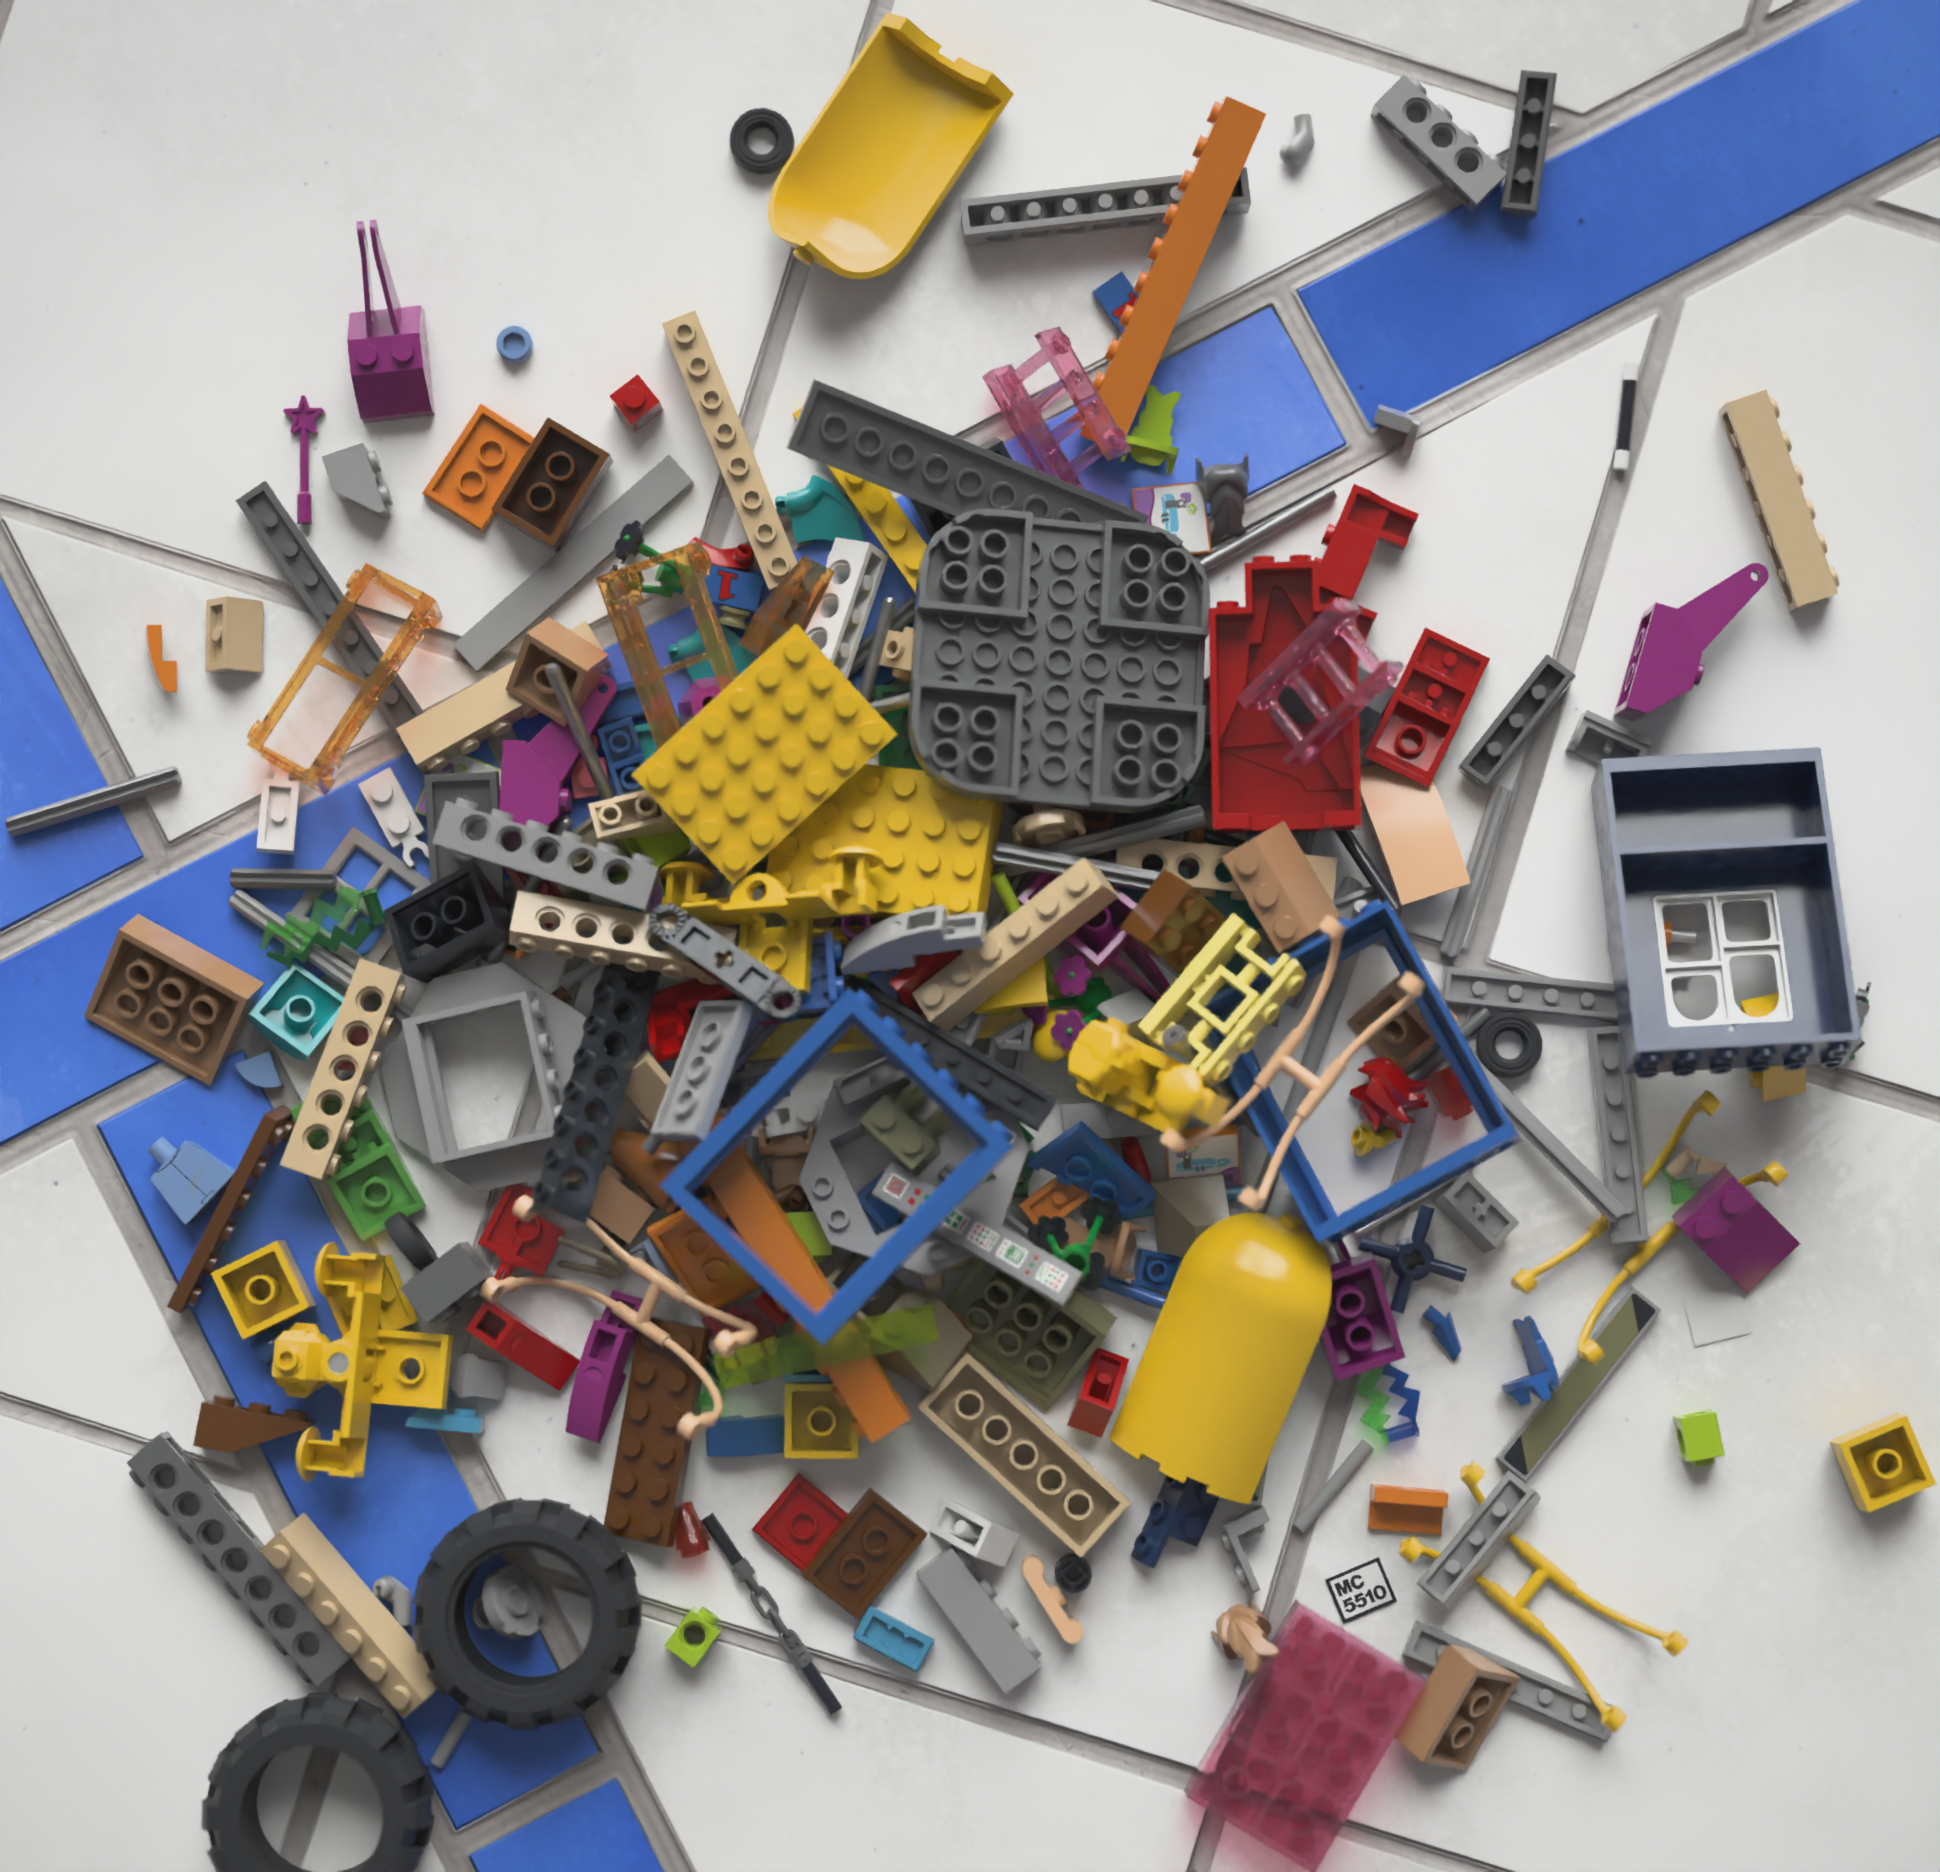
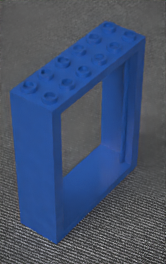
M1375 900L1360 909L1361 915L1350 921L1347 918L1338 920L1346 929L1343 931L1337 964L1381 940L1401 977L1403 978L1409 972L1426 985L1415 1002L1488 1134L1338 1215L1294 1135L1278 1169L1315 1239L1319 1244L1326 1247L1522 1142L1388 900L1383 903ZM1327 934L1318 939L1314 936L1303 939L1295 945L1296 951L1288 955L1292 960L1294 959L1300 963L1307 975L1304 978V982L1326 969L1332 943ZM1277 954L1265 962L1273 966L1282 954ZM1260 972L1249 987L1262 997L1274 981ZM1231 986L1220 993L1217 992L1204 1008L1225 1023L1246 997ZM1214 1028L1207 1035L1215 1051L1226 1039L1225 1036ZM1249 1051L1240 1054L1232 1064V1070L1228 1075L1241 1099L1255 1084L1254 1080L1261 1073ZM1267 1087L1265 1090L1262 1089L1256 1098L1246 1107V1110L1273 1158L1289 1124L1269 1087Z
M848 989L660 1185L672 1199L823 1345L829 1344L1015 1149L1010 1143L1014 1136L999 1121L991 1125L983 1118L987 1110L970 1094L965 1099L958 1094L956 1090L960 1084L943 1068L938 1073L929 1066L933 1059L916 1042L909 1047L902 1040L906 1035L904 1030L889 1016L882 1021L875 1014L879 1007L862 990L855 995ZM855 1025L979 1145L818 1312L707 1205L694 1190L834 1044Z

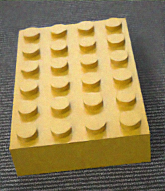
M794 624L632 773V776L734 885L890 742L897 733L797 624Z
M864 764L770 851L766 874L782 883L788 894H798V891L820 890L821 883L835 882L836 866L828 861L831 852L837 848L847 846L866 847L879 852L883 858L882 865L870 868V883L877 888L876 913L867 914L869 918L888 919L905 912L938 905H945L948 916L984 912L986 918L992 882L991 877L993 876L994 869L992 852L995 843L998 842L1004 802L976 800L958 796L935 783L924 770ZM766 885L763 888L762 898H764L767 892Z

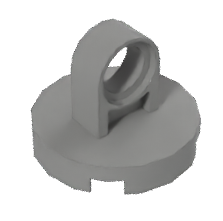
M506 1565L488 1574L483 1583L482 1597L474 1602L471 1612L472 1619L479 1629L489 1630L495 1628L499 1634L512 1640L523 1639L539 1630L540 1626H537L539 1617L543 1616L545 1612L543 1595L533 1577L527 1579L519 1572L523 1568L517 1565Z

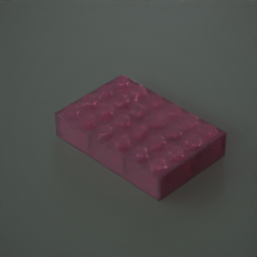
M1295 1599L1270 1641L1272 1645L1277 1647L1280 1654L1275 1658L1262 1660L1258 1671L1254 1675H1250L1185 1786L1184 1792L1186 1797L1306 1870L1316 1872L1427 1680L1422 1674Z

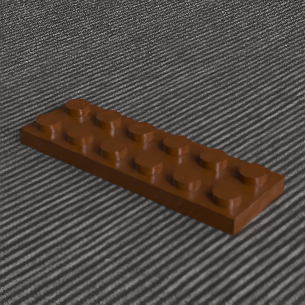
M652 1316L650 1321L670 1334L671 1339L686 1350L705 1370L712 1329ZM639 1331L636 1339L604 1526L613 1535L668 1548L674 1545L692 1441H689L677 1432V1428L685 1415L691 1413L696 1417L702 1381L673 1351L666 1346L661 1347Z

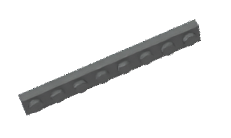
M266 481L262 482L235 501L396 737L401 738L396 728L423 714V709Z

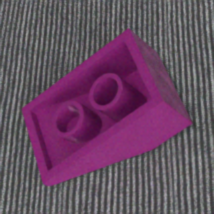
M1725 1166L1671 1216L1683 1232L1746 1293L1753 1289L1801 1244Z

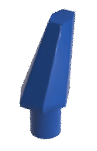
M1430 1305L1422 1314V1317L1435 1327L1432 1334L1436 1336L1453 1361H1455L1462 1348L1452 1315L1448 1312L1444 1316Z

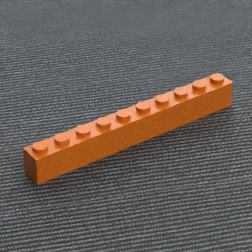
M1225 96L1221 103L1214 102L1206 120L1212 124L1206 137L1199 136L1192 152V156L1197 158L1192 171L1185 169L1178 184L1177 190L1181 191L1182 194L1177 206L1171 203L1164 216L1162 224L1167 225L1162 239L1156 237L1149 251L1148 258L1153 259L1148 273L1141 271L1133 288V291L1138 293L1133 307L1126 305L1118 325L1124 327L1119 340L1112 338L1106 350L1104 359L1109 360L1104 374L1097 372L1089 390V392L1095 394L1089 407L1083 405L1077 417L1075 425L1080 427L1078 435L1120 452L1266 113L1228 96Z
M719 1107L708 1135L725 1118ZM702 1141L675 1142L686 1156ZM740 1142L702 1182V1185L704 1187L711 1186L717 1196L713 1200L716 1208L723 1218L728 1216L731 1218L737 1228L734 1231L819 1312L836 1293ZM774 1298L776 1304L783 1313L788 1311ZM791 1314L796 1322L792 1325L796 1336L802 1344L808 1342L815 1352V1355L812 1356L815 1366L823 1376L828 1373L835 1386L831 1390L842 1407L849 1406L855 1416L851 1422L862 1439L868 1437L870 1442L873 1443L910 1420L912 1414L853 1320L829 1344L823 1345Z

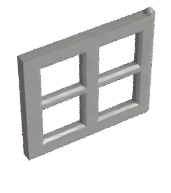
M354 826L322 870H333L338 874L357 847L382 866L362 893L337 877V886L333 892L352 905L338 925V927L346 931L360 912L370 918L363 898L374 894L390 871L415 888L411 895L431 885L427 878ZM306 890L293 910L285 914L288 922L311 938L318 931L328 938L331 937V933L307 917L325 890ZM385 925L382 927L386 930L366 958L342 941L337 952L327 947L325 948L356 969L359 958L379 965L394 943L389 927Z

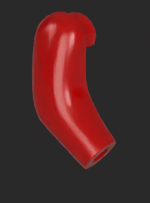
M694 537L684 549L695 562L700 561L737 571L748 570L755 560L754 551L747 544H740L737 548L719 549Z
M1133 1136L1125 1138L1121 1142L1124 1161L1150 1185L1151 1175L1138 1139Z

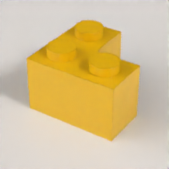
M1775 993L1740 1001V1010L1751 1017L1760 1018L1768 1016L1776 1009L1779 995ZM1770 1066L1768 1070L1762 1072L1747 1071L1751 1088L1758 1089L1763 1102L1806 1093V1067L1798 1070H1786L1784 1066Z

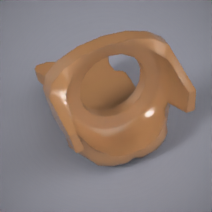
M812 1126L808 1127L806 1141L799 1135L790 1134L788 1136L779 1135L773 1137L769 1144L766 1143L764 1130L758 1129L759 1156L766 1157L768 1169L772 1170V1185L776 1190L790 1184H797L802 1187L799 1177L813 1141ZM806 1202V1204L798 1210H800L801 1212H807L809 1210L808 1203Z
M1064 1216L1063 1219L1066 1222L1065 1230L1069 1234V1239L1065 1243H1061L1062 1250L1072 1243L1083 1244L1091 1230L1087 1226L1078 1224L1070 1217ZM1121 1221L1119 1226L1115 1225L1114 1231L1109 1235L1098 1232L1090 1254L1100 1252L1104 1255V1267L1109 1268L1108 1272L1110 1275L1135 1280L1134 1274L1126 1272L1122 1268L1130 1265L1136 1248V1238L1131 1231L1146 1232L1147 1227Z
M1250 1601L1248 1603L1250 1608L1237 1604L1222 1613L1216 1621L1217 1633L1214 1630L1210 1633L1228 1659L1234 1660L1243 1657L1247 1671L1250 1675H1254L1258 1671L1262 1660L1275 1658L1280 1654V1651L1276 1646L1265 1640L1272 1629L1271 1624L1259 1608Z

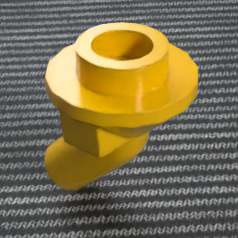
M1364 1121L1353 1130L1351 1145L1354 1147L1355 1154L1363 1157L1374 1149L1387 1146L1396 1140L1397 1137L1389 1128L1377 1134L1373 1126Z

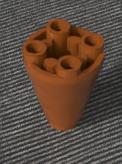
M621 1128L617 1129L613 1133L607 1153L611 1156V1160L659 1209L669 1215L681 1210L682 1207L660 1185L688 1155L685 1156L681 1152L675 1141L665 1140L652 1156L641 1147L650 1134L631 1129L626 1131ZM702 1184L694 1190L698 1196L702 1191Z

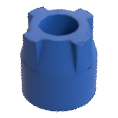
M272 1327L267 1332L262 1333L250 1344L253 1351L267 1366L273 1363L275 1341L281 1334L276 1327Z

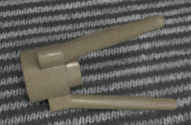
M600 1227L620 1247H622L623 1249L625 1248L627 1242L615 1238L602 1227ZM564 1237L557 1239L559 1244L598 1259L596 1265L601 1266L597 1267L560 1260L558 1262L559 1267L600 1275L610 1280L612 1276L622 1278L627 1263L614 1254L605 1244L600 1252ZM624 1249L627 1253H629L630 1255H632V1254L629 1252V1250Z

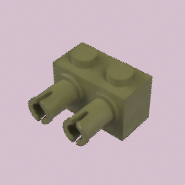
M912 1081L896 1099H889L884 1094L859 1122L862 1131L904 1170L918 1177L941 1153L937 1139L954 1120L938 1106L922 1124L919 1122L916 1124L912 1120L911 1114L928 1095Z

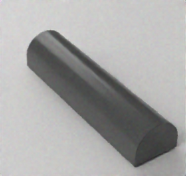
M1521 70L1506 170L1507 174L1501 204V213L1506 216L1518 219L1537 217L1557 73Z
M1546 654L1458 766L1461 774L1477 787L1487 791L1573 682L1576 675Z

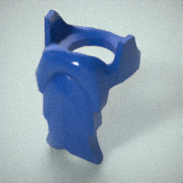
M1531 1316L1524 1317V1321L1515 1319L1513 1320V1325L1522 1341V1349L1527 1359L1526 1364L1529 1375L1502 1384V1390L1516 1399L1521 1406L1531 1403L1530 1392L1542 1401L1551 1399L1550 1391L1556 1390L1559 1386V1378L1553 1356Z

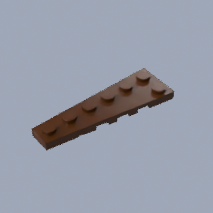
M281 1105L264 1114L167 1305L168 1308L180 1314L190 1306L196 1307L205 1291L202 1284L207 1275L211 1276V1273L217 1268L221 1260V1256L218 1254L224 1243L227 1244L237 1228L236 1221L241 1212L249 1205L254 1194L253 1190L264 1175L276 1147L280 1141L285 1143L292 1134L295 1123L291 1121L293 1115L290 1112L291 1109L287 1106Z

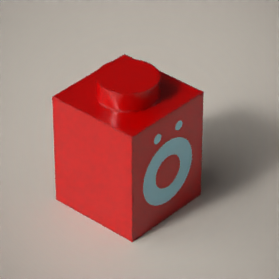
M638 374L609 396L614 407L635 433L663 411L658 398Z

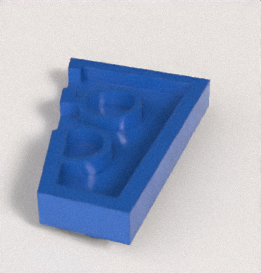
M1082 1120L1031 1155L1027 1166L1037 1171L1043 1168L1056 1175V1181L1067 1187L1073 1184L1089 1193L1090 1199L1098 1196L1103 1201L1106 1199L1115 1200L1119 1205L1117 1213L1126 1218H1130L1155 1201L1157 1192Z

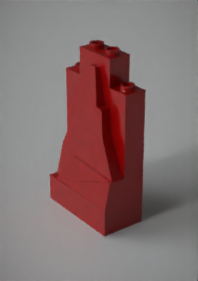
M1311 555L1289 556V561L1275 562L1274 556L1252 557V562L1245 563V607H1239L1238 601L1216 602L1217 608H1208L1213 830L1216 834L1261 833L1285 821L1291 832L1361 830L1357 603L1349 604V598L1327 599V604L1320 605L1319 560L1311 561ZM1278 686L1315 687L1314 723H1277Z

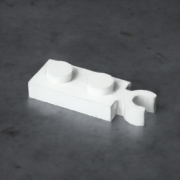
M271 755L269 768L274 778L263 779L256 849L257 852L294 855L300 781H291L290 778L297 772V761L295 756H290L289 767L279 769L276 766V755Z
M389 767L358 784L392 848L395 849L403 844V859L405 863L412 868L416 866L412 859V853L416 849H422L424 855L429 859L428 845L417 838L426 830L416 812H414V808L392 768Z

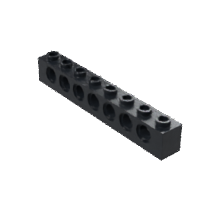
M631 940L622 942V943H620V944H621V945L629 944V943L631 942ZM610 963L604 965L600 981L594 988L593 1005L590 1014L586 1017L583 1024V1038L580 1047L576 1050L573 1057V1071L570 1080L563 1090L564 1101L560 1113L553 1123L554 1134L550 1147L543 1156L542 1163L544 1167L540 1180L532 1192L533 1203L530 1213L565 1230L587 1224L661 974L659 971L647 969L646 971L638 972L626 968L625 965Z

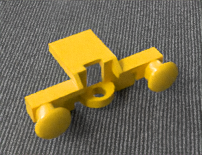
M859 846L837 848L828 857V861L836 866L835 882L821 883L820 890L798 891V894H788L783 884L772 876L756 873L741 880L732 891L731 897L712 898L706 893H700V883L708 882L714 877L709 867L688 861L667 863L661 868L659 874L661 878L666 879V895L662 897V905H665V903H669V905L675 904L676 907L679 906L681 910L704 924L715 926L740 924L739 948L777 975L787 979L791 986H795L800 994H810L813 918L876 913L877 888L870 883V868L882 865L883 858L879 852L871 848ZM760 885H766L767 892L764 898L759 901H753L754 890ZM777 912L787 920V926L766 928V919L758 913Z

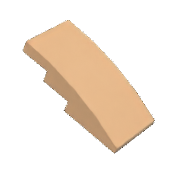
M1377 763L1360 768L1362 806L1373 839L1377 842L1386 872L1390 875L1400 904L1403 906L1470 884L1462 855L1434 780H1432L1429 788Z

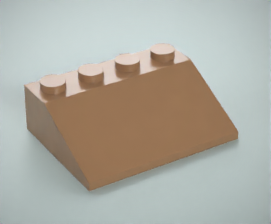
M137 914L119 929L84 1017L211 1086L247 1023L248 1014L255 1007L265 983Z

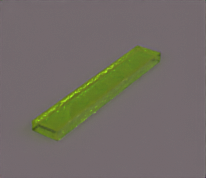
M930 1303L850 1321L829 1344L823 1345L809 1331H804L737 1348L729 1358H724L716 1351L713 1352L721 1389L936 1342L940 1341L933 1305Z

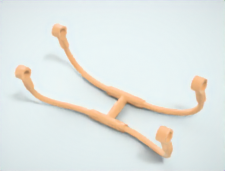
M1329 915L1319 926V929L1328 935L1332 943L1327 966L1317 993L1296 1029L1293 1028L1254 1080L1255 1084L1223 1116L1218 1128L1211 1125L1187 1140L1168 1128L1160 1139L1161 1142L1176 1153L1202 1143L1235 1119L1256 1098L1262 1089L1265 1090L1280 1070H1283L1309 1089L1310 1093L1296 1110L1297 1115L1289 1125L1272 1158L1259 1192L1256 1193L1247 1186L1238 1198L1256 1212L1263 1207L1281 1161L1298 1128L1304 1120L1309 1119L1313 1111H1315L1340 1075H1342V1072L1347 1068L1346 1063L1374 1034L1411 1005L1421 995L1423 988L1426 986L1417 977L1407 972L1398 984L1407 992V995L1356 1038L1339 1059L1335 1058L1320 1079L1298 1064L1290 1056L1305 1036L1303 1034L1311 1024L1324 1000L1337 965L1343 931L1346 929Z
M527 1196L519 1198L513 1207V1214L524 1222L530 1221L535 1216L530 1213L533 1199ZM588 1217L585 1226L614 1254L627 1263L631 1271L650 1283L638 1313L621 1301L616 1302L597 1290L556 1277H508L499 1281L490 1277L482 1284V1291L479 1294L490 1303H496L503 1294L513 1292L518 1287L526 1285L554 1286L583 1294L612 1309L613 1314L661 1347L666 1346L697 1374L708 1389L714 1402L712 1413L706 1412L696 1417L689 1413L680 1421L677 1432L689 1441L695 1439L700 1431L712 1427L723 1413V1400L716 1384L704 1368L686 1350L673 1341L670 1334L650 1321L662 1292L679 1303H686L710 1317L742 1330L734 1334L723 1331L716 1338L713 1350L724 1358H729L737 1348L748 1345L757 1335V1329L752 1324L695 1299L689 1295L688 1290L640 1258L631 1256L590 1217Z

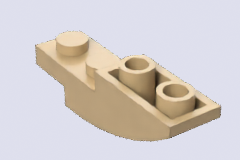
M646 790L588 804L598 840L629 839L682 830Z

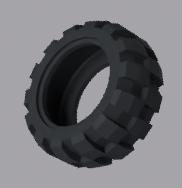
M522 1498L494 1503L484 1510L473 1513L443 1537L429 1554L431 1557L423 1573L418 1577L412 1603L416 1604L415 1624L412 1625L417 1653L423 1654L430 1672L427 1675L443 1697L446 1694L450 1695L463 1706L461 1712L485 1724L490 1720L508 1725L509 1730H537L542 1725L556 1722L560 1725L585 1713L590 1706L605 1697L624 1673L636 1649L635 1643L639 1628L641 1627L642 1598L638 1595L635 1581L637 1574L626 1550L622 1551L610 1536L612 1532L592 1515L587 1517L570 1508L571 1504L546 1498L542 1500H522ZM515 1548L542 1550L566 1562L582 1580L590 1598L592 1626L583 1653L566 1668L544 1676L528 1677L514 1675L490 1663L474 1645L465 1620L466 1592L478 1567L485 1559L496 1553Z

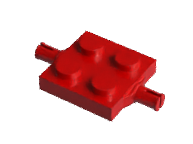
M524 1183L506 1186L477 1243L493 1251L502 1260L493 1277L498 1281L501 1277L502 1279L510 1277L515 1267L527 1268L540 1276H544L560 1246L557 1239L564 1237L567 1230L536 1215L530 1221L524 1222L513 1214V1207L519 1198L527 1196L533 1199L532 1192L534 1186H528Z

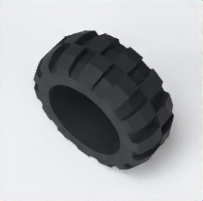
M309 1693L302 1698L285 1699L261 1711L234 1733L231 1741L219 1752L207 1777L210 1785L207 1797L202 1800V1830L208 1831L212 1848L207 1851V1854L215 1871L313 1872L288 1862L270 1845L259 1822L257 1795L263 1773L274 1756L295 1747L323 1746L348 1755L365 1769L376 1786L382 1807L381 1833L373 1854L359 1865L339 1872H414L419 1865L418 1862L425 1847L429 1844L435 1818L431 1814V1797L435 1794L429 1766H423L415 1750L419 1745L402 1724L397 1727L382 1715L384 1709L360 1698L356 1701L339 1698L337 1693Z

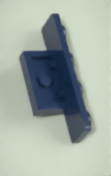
M1165 1475V1481L1156 1500L1150 1507L1149 1516L1144 1527L1135 1540L1131 1557L1145 1566L1154 1569L1169 1536L1197 1547L1220 1497L1206 1491L1207 1484L1187 1477L1185 1483Z

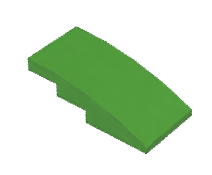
M354 1074L343 1079L342 1081L350 1080L354 1076ZM366 1095L361 1107L355 1106L350 1119L355 1121L352 1134L348 1142H341L337 1153L342 1156L339 1168L335 1176L329 1175L326 1181L361 1241L386 1229L384 1222L396 1212L400 1211L408 1217L426 1207V1203L368 1095ZM338 1096L328 1098L324 1104V1111L327 1115H335L342 1108V1100ZM304 1101L290 1110L296 1121ZM323 1130L315 1132L311 1138V1146L314 1150L325 1148L329 1142L328 1133Z

